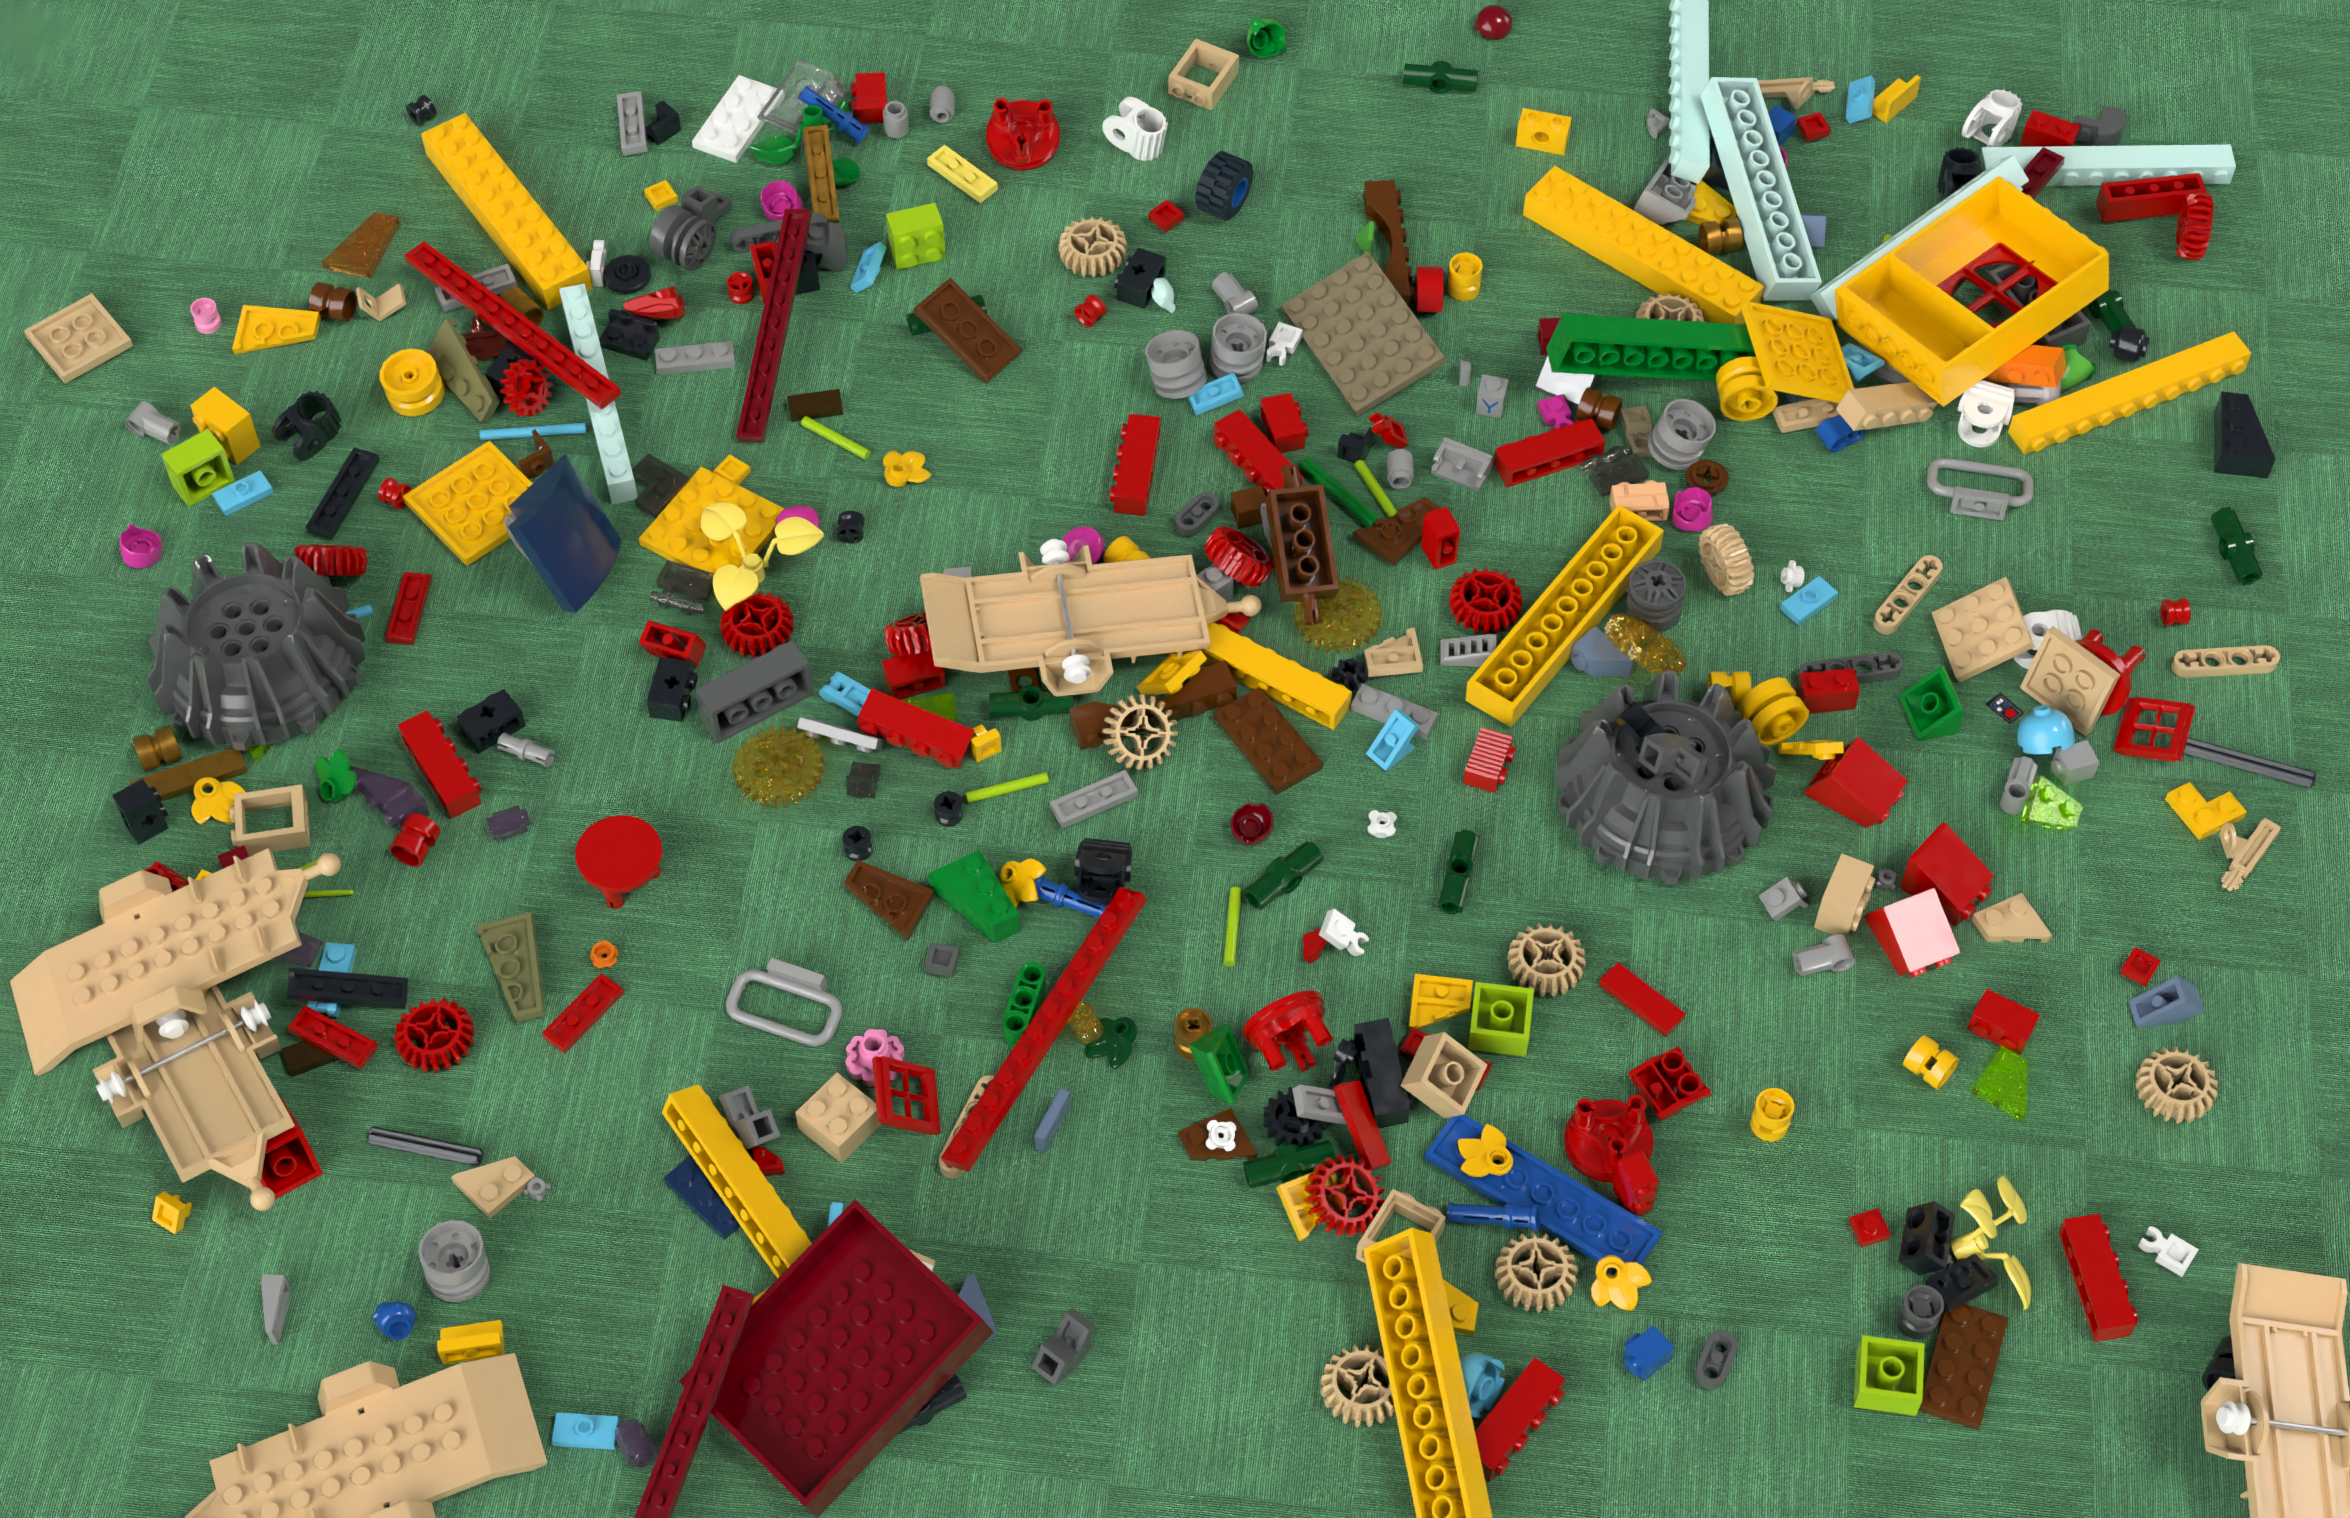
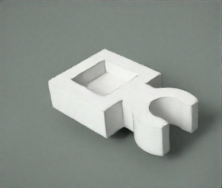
M594 240L591 261L586 262L593 287H603V272L607 252L604 249L605 240Z
M1278 322L1269 340L1270 348L1267 350L1266 361L1270 362L1273 356H1279V365L1283 366L1286 362V352L1290 354L1295 352L1302 338L1303 329Z
M1336 909L1327 911L1319 935L1339 950L1347 948L1351 955L1359 956L1364 954L1365 951L1358 946V943L1363 944L1369 940L1366 934L1354 932L1355 923Z
M2150 1226L2146 1235L2151 1237L2154 1242H2149L2142 1238L2138 1245L2139 1248L2145 1252L2157 1253L2158 1256L2155 1262L2183 1277L2199 1249L2172 1233L2167 1240L2163 1238L2162 1233L2157 1228Z

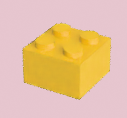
M213 387L190 405L194 415L192 419L199 432L201 433L209 429L224 448L227 459L234 464H240L261 447L250 413L216 387Z

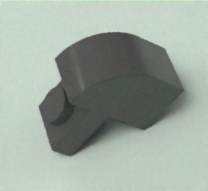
M2103 106L2099 120L2075 115L2073 123L2081 125L2076 141L2094 144V146H2117L2121 139L2128 111Z
M698 185L684 194L681 199L682 208L690 211L694 216H700L704 220L712 222L715 227L716 220L729 211L732 205V200Z
M829 222L827 228L810 225L805 250L817 252L818 267L842 272L848 260L847 234L841 226L833 222Z
M1658 733L1644 737L1638 761L1656 775L1673 771L1691 785L1701 783L1708 758L1695 750L1696 743L1676 734Z
M749 1085L719 1096L729 1123L728 1126L735 1136L741 1140L745 1150L781 1137L771 1109L762 1112L758 1111Z
M1071 1308L1065 1312L1056 1335L1041 1344L1031 1368L1053 1385H1057L1077 1368L1092 1346L1089 1340L1096 1325Z

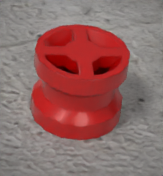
M735 272L728 277L729 299L735 304L750 302L754 297L751 276L745 272Z
M1092 294L1084 299L1083 304H1078L1074 309V314L1078 321L1089 328L1096 324L1097 318H1102L1107 313L1104 303Z
M388 477L379 488L378 499L385 504L391 503L392 507L398 510L402 509L406 505L403 496L411 491V487L405 483L399 484L396 479Z
M2179 598L2177 601L2170 599L2162 600L2160 615L2164 626H2171L2173 623H2179L2180 625L2189 624L2190 605L2187 598Z

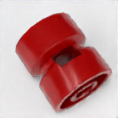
M411 813L400 828L402 832L396 835L389 846V851L402 863L413 867H420L430 852L429 848L435 844L441 834V830L428 817Z

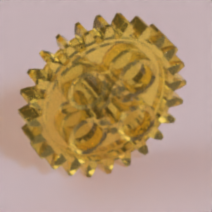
M1337 574L1339 590L1335 597L1318 600L1323 622L1318 625H1313V622H1311V626L1305 625L1302 602H1295L1293 618L1295 619V628H1299V635H1306V643L1316 641V649L1325 645L1326 652H1329L1331 647H1335L1337 654H1340L1341 647H1345L1348 652H1351L1352 645L1361 649L1362 641L1370 643L1371 636H1376L1377 628L1381 626L1382 609H1380V600H1376V592L1369 593L1368 584L1360 587V579L1351 583L1348 575L1344 581H1341Z
M1617 613L1611 616L1604 627L1606 630L1604 633L1608 635L1607 639L1614 642L1613 646L1619 648L1621 654H1627L1630 661L1635 660L1638 666H1643L1649 672L1653 671L1658 675L1665 670H1674L1679 677L1687 664L1685 662L1686 658L1682 656L1683 652L1677 649L1678 646L1673 644L1670 638L1662 636L1661 631H1655L1652 625L1648 626L1643 620H1636L1633 616L1629 618L1626 614L1621 616ZM1649 642L1646 648L1642 650L1644 645Z
M784 725L781 726L779 731H775L774 727L770 726L769 733L759 729V737L750 734V743L741 742L742 750L735 751L737 759H733V774L737 787L742 788L744 796L750 794L752 802L760 798L761 806H764L768 801H771L773 808L781 801L784 807H787L788 800L798 804V796L807 799V790L816 791L815 783L822 782L821 774L824 773L823 754H821L820 746L815 745L813 737L807 739L806 731L797 735L796 727L786 732Z

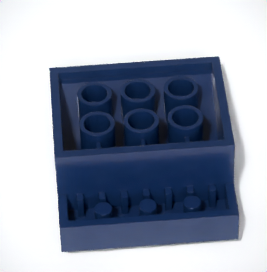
M563 455L508 506L516 517V520L508 528L563 611L577 613L597 591L609 574L619 553L621 538L568 456Z

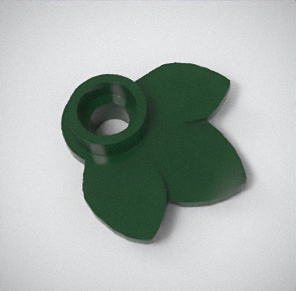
M1121 1017L1116 1020L1102 1018L1096 1020L1088 1027L1093 1037L1086 1044L1085 1056L1087 1058L1107 1055L1113 1069H1117L1126 1062L1132 1053L1131 1043L1134 1042L1137 1035V1026L1133 1020L1127 1017ZM1122 1028H1126L1124 1032L1118 1033Z

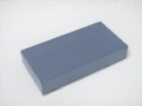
M1060 1089L1054 1097L1034 1135L1036 1151L1043 1154L1047 1152L1071 1107L1069 1091Z

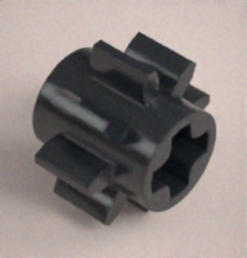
M1354 658L1344 661L1340 659L1339 668L1335 667L1332 669V677L1335 678L1334 683L1342 684L1350 691H1358L1360 683H1366L1364 664H1359Z

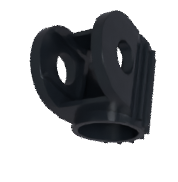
M1965 147L1950 148L1948 152H1945L1937 185L1940 202L1950 196L1952 190H1955L1954 182L1965 185L1982 173L1980 156H1978L1977 152L1965 149Z
M309 391L306 394H302L294 405L288 407L278 417L271 432L272 436L278 441H287L294 434L298 433L301 437L293 445V455L299 461H305L316 455L326 445L327 441L339 434V428H342L340 425L342 419L329 397L327 398L324 393L320 394L318 391ZM326 411L321 418L312 420L317 413Z
M1085 838L1081 841L1074 864V874L1076 877H1079L1078 894L1080 897L1093 903H1110L1120 887L1125 888L1126 882L1130 883L1132 847L1130 843ZM1096 887H1104V888H1107L1108 890H1106V891H1097V890H1095L1094 888H1096Z

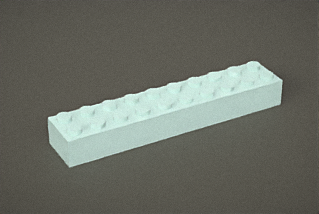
M1712 77L1701 94V99L1757 280L1760 284L1764 285L1763 300H1810L1809 296L1817 291L1822 280L1757 78Z

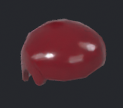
M1500 5L1485 6L1477 14L1474 30H1478L1482 38L1499 40L1505 38L1510 33L1513 21L1506 9Z
M1248 802L1237 809L1230 820L1232 834L1240 843L1245 845H1259L1266 841L1274 828L1273 814L1264 803L1251 804Z

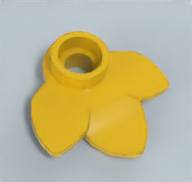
M890 451L883 459V465L885 466L884 477L887 483L894 487H902L906 485L907 481L915 483L924 482L931 477V473L922 468L925 463V456L920 452L909 451L901 455L897 451Z
M212 777L201 778L196 782L193 789L196 799L191 807L192 816L200 825L207 822L211 817L220 822L232 824L230 806H234V794L246 792L234 782L220 783ZM209 786L213 788V791L205 793L203 789Z
M1029 858L1021 863L1009 861L1000 870V883L1015 908H1017L1019 901L1035 902L1038 900L1034 880L1041 877L1046 872V868L1035 859Z
M1486 1124L1482 1131L1481 1139L1458 1140L1459 1152L1466 1160L1461 1166V1171L1472 1177H1483L1488 1174L1501 1176L1511 1170L1513 1157L1506 1149V1137L1497 1128ZM1500 1160L1503 1164L1497 1165L1493 1161Z
M1607 1255L1602 1257L1596 1264L1595 1272L1597 1278L1591 1285V1295L1599 1307L1611 1300L1620 1309L1632 1311L1635 1309L1638 1301L1636 1288L1650 1284L1652 1282L1648 1271L1639 1263L1624 1262L1618 1256ZM1610 1267L1617 1269V1272L1612 1276L1606 1274V1270Z

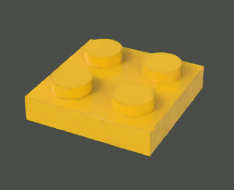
M1201 650L1182 652L1181 658H1178L1177 653H1171L1136 688L1140 694L1172 695L1182 688V683L1187 678L1194 676L1200 671V665L1207 658Z

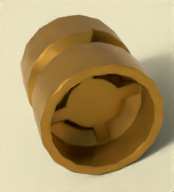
M1737 218L1722 219L1719 224L1716 221H1710L1699 225V243L1701 250L1714 255L1720 254L1722 249L1725 252L1742 249L1743 234Z
M518 287L508 288L499 296L538 327L540 326L544 318L543 309Z
M171 725L156 729L153 737L148 734H142L132 738L145 772L160 766L161 760L170 764L183 759Z
M1200 1008L1184 1009L1175 1019L1174 1046L1176 1052L1186 1060L1196 1061L1189 1044L1213 1031L1211 1016L1206 1011Z

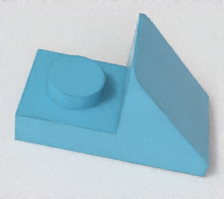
M1851 343L1841 347L1854 387L1871 378L1885 365L1883 359Z
M1395 709L1366 754L1385 771H1388L1413 751L1415 747L1410 741L1420 725L1401 709Z

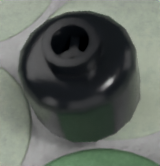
M2122 326L2118 333H2112L2109 348H2114L2113 354L2115 358L2137 362L2141 357L2145 358L2150 337H2146V332L2143 329Z

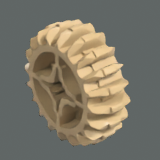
M1091 215L1089 220L1081 217L1079 223L1072 221L1071 227L1065 226L1064 233H1061L1059 238L1060 244H1058L1062 263H1065L1067 269H1072L1074 275L1081 272L1083 278L1087 274L1095 278L1096 274H1101L1104 277L1107 271L1113 273L1115 267L1120 268L1122 261L1126 257L1127 242L1124 231H1120L1119 225H1113L1111 220L1104 222L1102 216L1098 220L1093 219Z
M1669 292L1666 296H1662L1660 293H1658L1656 298L1649 296L1647 302H1642L1635 317L1705 322L1702 310L1698 309L1697 303H1690L1689 297L1682 299L1680 294L1676 297L1671 296Z
M1727 523L1708 527L1700 535L1698 543L1700 547L1699 554L1702 558L1701 562L1705 568L1704 571L1707 572L1712 583L1717 586L1718 591H1722L1725 596L1745 592L1753 584L1754 573L1752 570L1754 566L1751 563L1752 557L1749 555V548H1746L1744 544V539H1741L1739 532L1735 531L1732 525L1729 526Z
M1144 694L1138 695L1137 703L1134 696H1128V706L1123 700H1119L1117 703L1121 710L1119 711L1116 708H1110L1109 710L1115 716L1114 719L1108 717L1104 719L1106 723L1111 724V728L1102 729L1103 733L1110 734L1111 738L1104 740V744L1114 745L1108 750V753L1113 755L1119 752L1115 761L1121 763L1126 758L1125 767L1131 768L1135 761L1136 770H1142L1143 763H1145L1148 769L1153 768L1152 759L1157 764H1162L1163 759L1160 754L1162 753L1164 756L1169 757L1171 753L1166 749L1167 745L1171 747L1176 746V742L1169 740L1170 736L1178 735V731L1170 730V726L1176 725L1177 721L1167 720L1171 716L1172 711L1168 709L1161 712L1165 703L1160 701L1154 706L1156 698L1150 696L1146 702ZM1137 709L1133 723L1128 727H1120L1123 719L1130 712ZM1145 710L1151 712L1157 718L1160 729L1149 725L1148 716H1145ZM1140 725L1141 729L1152 731V733L1145 734V736L1141 735L1142 739L1140 740L1139 735L1128 733V731H1135L1136 728L1140 729ZM1120 736H1128L1132 740L1135 754H1132L1124 747ZM1153 737H1160L1155 748L1149 753L1144 754L1148 741Z
M1538 923L1536 930L1528 926L1525 929V933L1519 932L1516 935V940L1511 942L1510 951L1507 954L1509 961L1508 969L1509 972H1512L1513 981H1519L1520 987L1525 988L1528 986L1534 989V992L1539 991L1541 998L1545 996L1546 992H1550L1553 998L1557 995V991L1565 995L1568 992V987L1574 989L1577 985V980L1580 981L1583 976V969H1585V951L1580 948V939L1573 940L1574 935L1572 931L1564 934L1563 926L1559 927L1558 930L1553 929L1551 923L1547 928H1543ZM1525 954H1527L1530 957V961L1533 962V965L1531 967L1526 963L1524 959ZM1561 954H1564L1567 958L1568 966L1563 964V960L1560 958Z
M2176 1046L2170 1052L2163 1047L2159 1053L2153 1051L2148 1058L2142 1061L2141 1068L2136 1073L2135 1089L2140 1090L2138 1099L2146 1100L2144 1103L2145 1109H2154V1117L2160 1113L2164 1115L2165 1122L2172 1117L2177 1124L2182 1122L2183 1118L2190 1123L2195 1117L2198 1119L2203 1117L2205 1112L2211 1109L2212 1102L2217 1097L2218 1081L2214 1080L2215 1071L2207 1070L2209 1067L2208 1061L2200 1062L2199 1053L2193 1057L2189 1055L2188 1048L2182 1053L2178 1051Z
M1533 1231L1530 1239L1521 1234L1518 1242L1511 1239L1508 1242V1247L1501 1249V1257L1496 1259L1495 1264L1497 1266L1495 1270V1277L1498 1279L1497 1287L1498 1290H1505L1503 1295L1505 1300L1514 1298V1308L1522 1303L1525 1304L1524 1310L1526 1312L1529 1311L1530 1306L1535 1307L1538 1314L1542 1311V1306H1545L1551 1312L1554 1309V1303L1562 1306L1565 1297L1569 1298L1572 1295V1288L1577 1283L1575 1276L1577 1275L1578 1268L1573 1265L1575 1262L1574 1255H1567L1569 1251L1568 1246L1558 1247V1237L1551 1242L1548 1241L1547 1233L1541 1239L1537 1238L1536 1233ZM1530 1256L1529 1260L1519 1262V1265H1514L1519 1259ZM1534 1264L1536 1271L1539 1272V1280H1537V1274L1533 1273ZM1553 1280H1559L1553 1286L1542 1289L1546 1283H1553Z
M1354 1344L1351 1353L1343 1348L1340 1351V1357L1333 1354L1330 1360L1331 1364L1324 1366L1325 1375L1321 1376L1320 1382L1324 1386L1321 1388V1396L1326 1398V1408L1334 1407L1332 1411L1334 1418L1343 1414L1344 1424L1348 1423L1350 1419H1354V1424L1357 1428L1360 1426L1361 1421H1366L1370 1428L1373 1425V1419L1382 1424L1385 1420V1415L1390 1417L1394 1415V1402L1385 1356L1381 1357L1382 1350L1380 1347L1373 1353L1370 1352L1368 1344L1365 1345L1364 1351H1359L1357 1345ZM1374 1372H1377L1384 1379L1387 1388L1382 1387L1381 1382L1374 1378ZM1367 1379V1384L1360 1388L1359 1392L1357 1393L1358 1387H1361ZM1337 1383L1344 1385L1343 1388L1350 1392V1400L1340 1392ZM1365 1401H1371V1402H1373V1403H1369V1404H1362V1403H1364Z

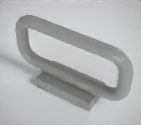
M1939 458L1932 461L1927 469L1928 487L1937 495L1952 498L1950 513L2003 521L2007 506H2025L2033 498V478L2028 472L2019 468ZM1946 468L2015 478L2022 481L2023 494L2021 496H2010L2009 494L1943 486L1937 481L1938 470Z
M771 958L767 965L768 972L751 969L738 975L726 1001L727 1013L732 1019L808 1046H821L831 1040L840 1022L843 1010L838 998L826 992L828 983L824 975ZM750 981H758L827 1004L831 1009V1013L823 1031L820 1034L812 1035L741 1011L737 1004L745 985Z

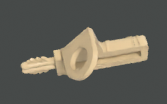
M1813 77L1758 80L1764 99L1787 97L1795 110H1798L1811 95H1814L1815 91L1826 93V91L1830 92L1836 88L1833 81L1822 79L1821 81L1814 82Z
M2264 818L2247 840L2236 836L2234 825L2231 822L2223 824L2219 837L2226 857L2233 858V861L2229 867L2230 871L2225 872L2223 877H2221V882H2223L2222 888H2227V891H2232L2233 888L2234 890L2239 889V886L2243 883L2242 878L2246 879L2251 874L2255 865L2278 836L2281 829L2279 825Z

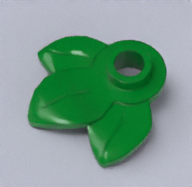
M342 749L336 750L330 760L318 756L316 762V773L321 780L319 785L320 794L324 800L332 803L340 802L345 794L352 793L357 784V774L350 770L349 757Z

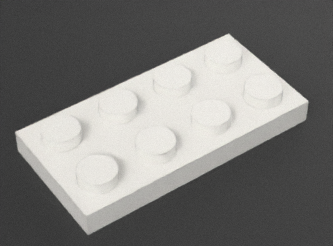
M738 75L692 140L693 148L737 163L783 98L782 90Z

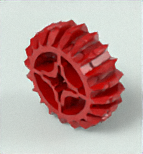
M2189 191L2182 200L2176 229V252L2179 258L2200 260L2206 253L2214 213L2213 198L2209 193Z
M1227 526L1217 527L1207 538L1204 551L1208 555V559L1214 562V566L1227 574L1229 578L1232 577L1237 582H1242L1245 586L1256 587L1266 582L1272 574L1274 562L1270 558V554L1257 541L1252 540L1250 536H1246L1241 531H1236L1234 528H1228Z
M298 545L294 548V555L317 575H362L366 572V565H368L367 550L363 547Z
M1486 566L1481 572L1474 568L1472 574L1465 571L1462 578L1457 577L1455 585L1451 588L1449 604L1452 616H1456L1457 624L1463 623L1465 630L1470 627L1473 628L1474 634L1479 630L1483 631L1484 634H1488L1492 630L1497 635L1500 628L1507 631L1509 624L1514 625L1517 617L1521 614L1523 598L1520 586H1516L1515 578L1508 579L1507 572L1501 575L1498 574L1497 568L1493 572L1488 571ZM1468 595H1471L1472 599L1470 602L1467 603L1465 598ZM1502 600L1506 602L1504 607L1500 606V601Z
M760 590L757 595H752L735 604L727 611H723V616L720 619L721 636H723L725 644L731 647L733 653L740 651L742 657H745L747 654H750L752 658L759 654L762 656L772 651L775 647L785 644V642H790L791 633L794 630L793 614L788 604L783 603L780 596L774 598L771 592L765 596Z
M926 612L911 614L900 620H895L884 629L886 646L889 648L890 653L894 655H913L932 650Z
M431 997L430 1003L427 1004L420 1000L418 1008L409 1005L410 1014H401V1023H396L397 1033L394 1034V1040L397 1044L396 1049L398 1054L402 1055L403 1061L406 1064L410 1063L414 1070L421 1067L422 1071L427 1073L430 1068H433L434 1072L438 1074L440 1067L445 1066L450 1071L451 1063L455 1062L460 1065V1056L469 1057L468 1048L474 1047L473 1037H475L473 1020L468 1015L467 1010L464 1007H459L455 1000L449 1004L444 997L439 1003H436L433 997ZM445 1022L454 1024L457 1030H451L449 1026H445ZM413 1040H417L420 1044H424V1049L415 1046L412 1043Z
M1337 1155L1334 1157V1161L1331 1158H1327L1323 1161V1165L1318 1164L1315 1166V1173H1311L1308 1176L1311 1184L1305 1186L1304 1191L1311 1194V1196L1305 1198L1304 1203L1313 1205L1308 1214L1313 1215L1316 1213L1319 1218L1316 1219L1315 1224L1326 1223L1325 1232H1330L1335 1228L1336 1236H1341L1346 1232L1347 1236L1351 1237L1355 1235L1356 1231L1361 1234L1366 1231V1226L1369 1227L1380 1210L1378 1207H1381L1385 1200L1378 1197L1384 1193L1385 1189L1376 1185L1381 1181V1177H1372L1371 1173L1374 1171V1167L1363 1168L1365 1160L1360 1159L1355 1164L1353 1155L1347 1156L1345 1160L1342 1155ZM1342 1174L1338 1185L1325 1186L1330 1175ZM1356 1182L1360 1185L1362 1190H1360L1357 1187ZM1327 1201H1329L1333 1205L1334 1211L1329 1206ZM1364 1205L1359 1217L1348 1218V1212L1352 1210V1206Z

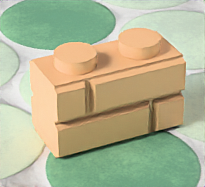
M1652 480L1646 481L1643 484L1621 482L1611 486L1609 499L1612 512L1619 504L1649 522L1667 521L1669 500L1665 482L1657 483Z

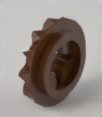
M1712 460L1696 461L1689 466L1686 472L1687 486L1701 488L1714 497L1719 491L1724 492L1728 484L1729 477L1726 469L1721 464ZM1706 473H1709V483L1704 482Z

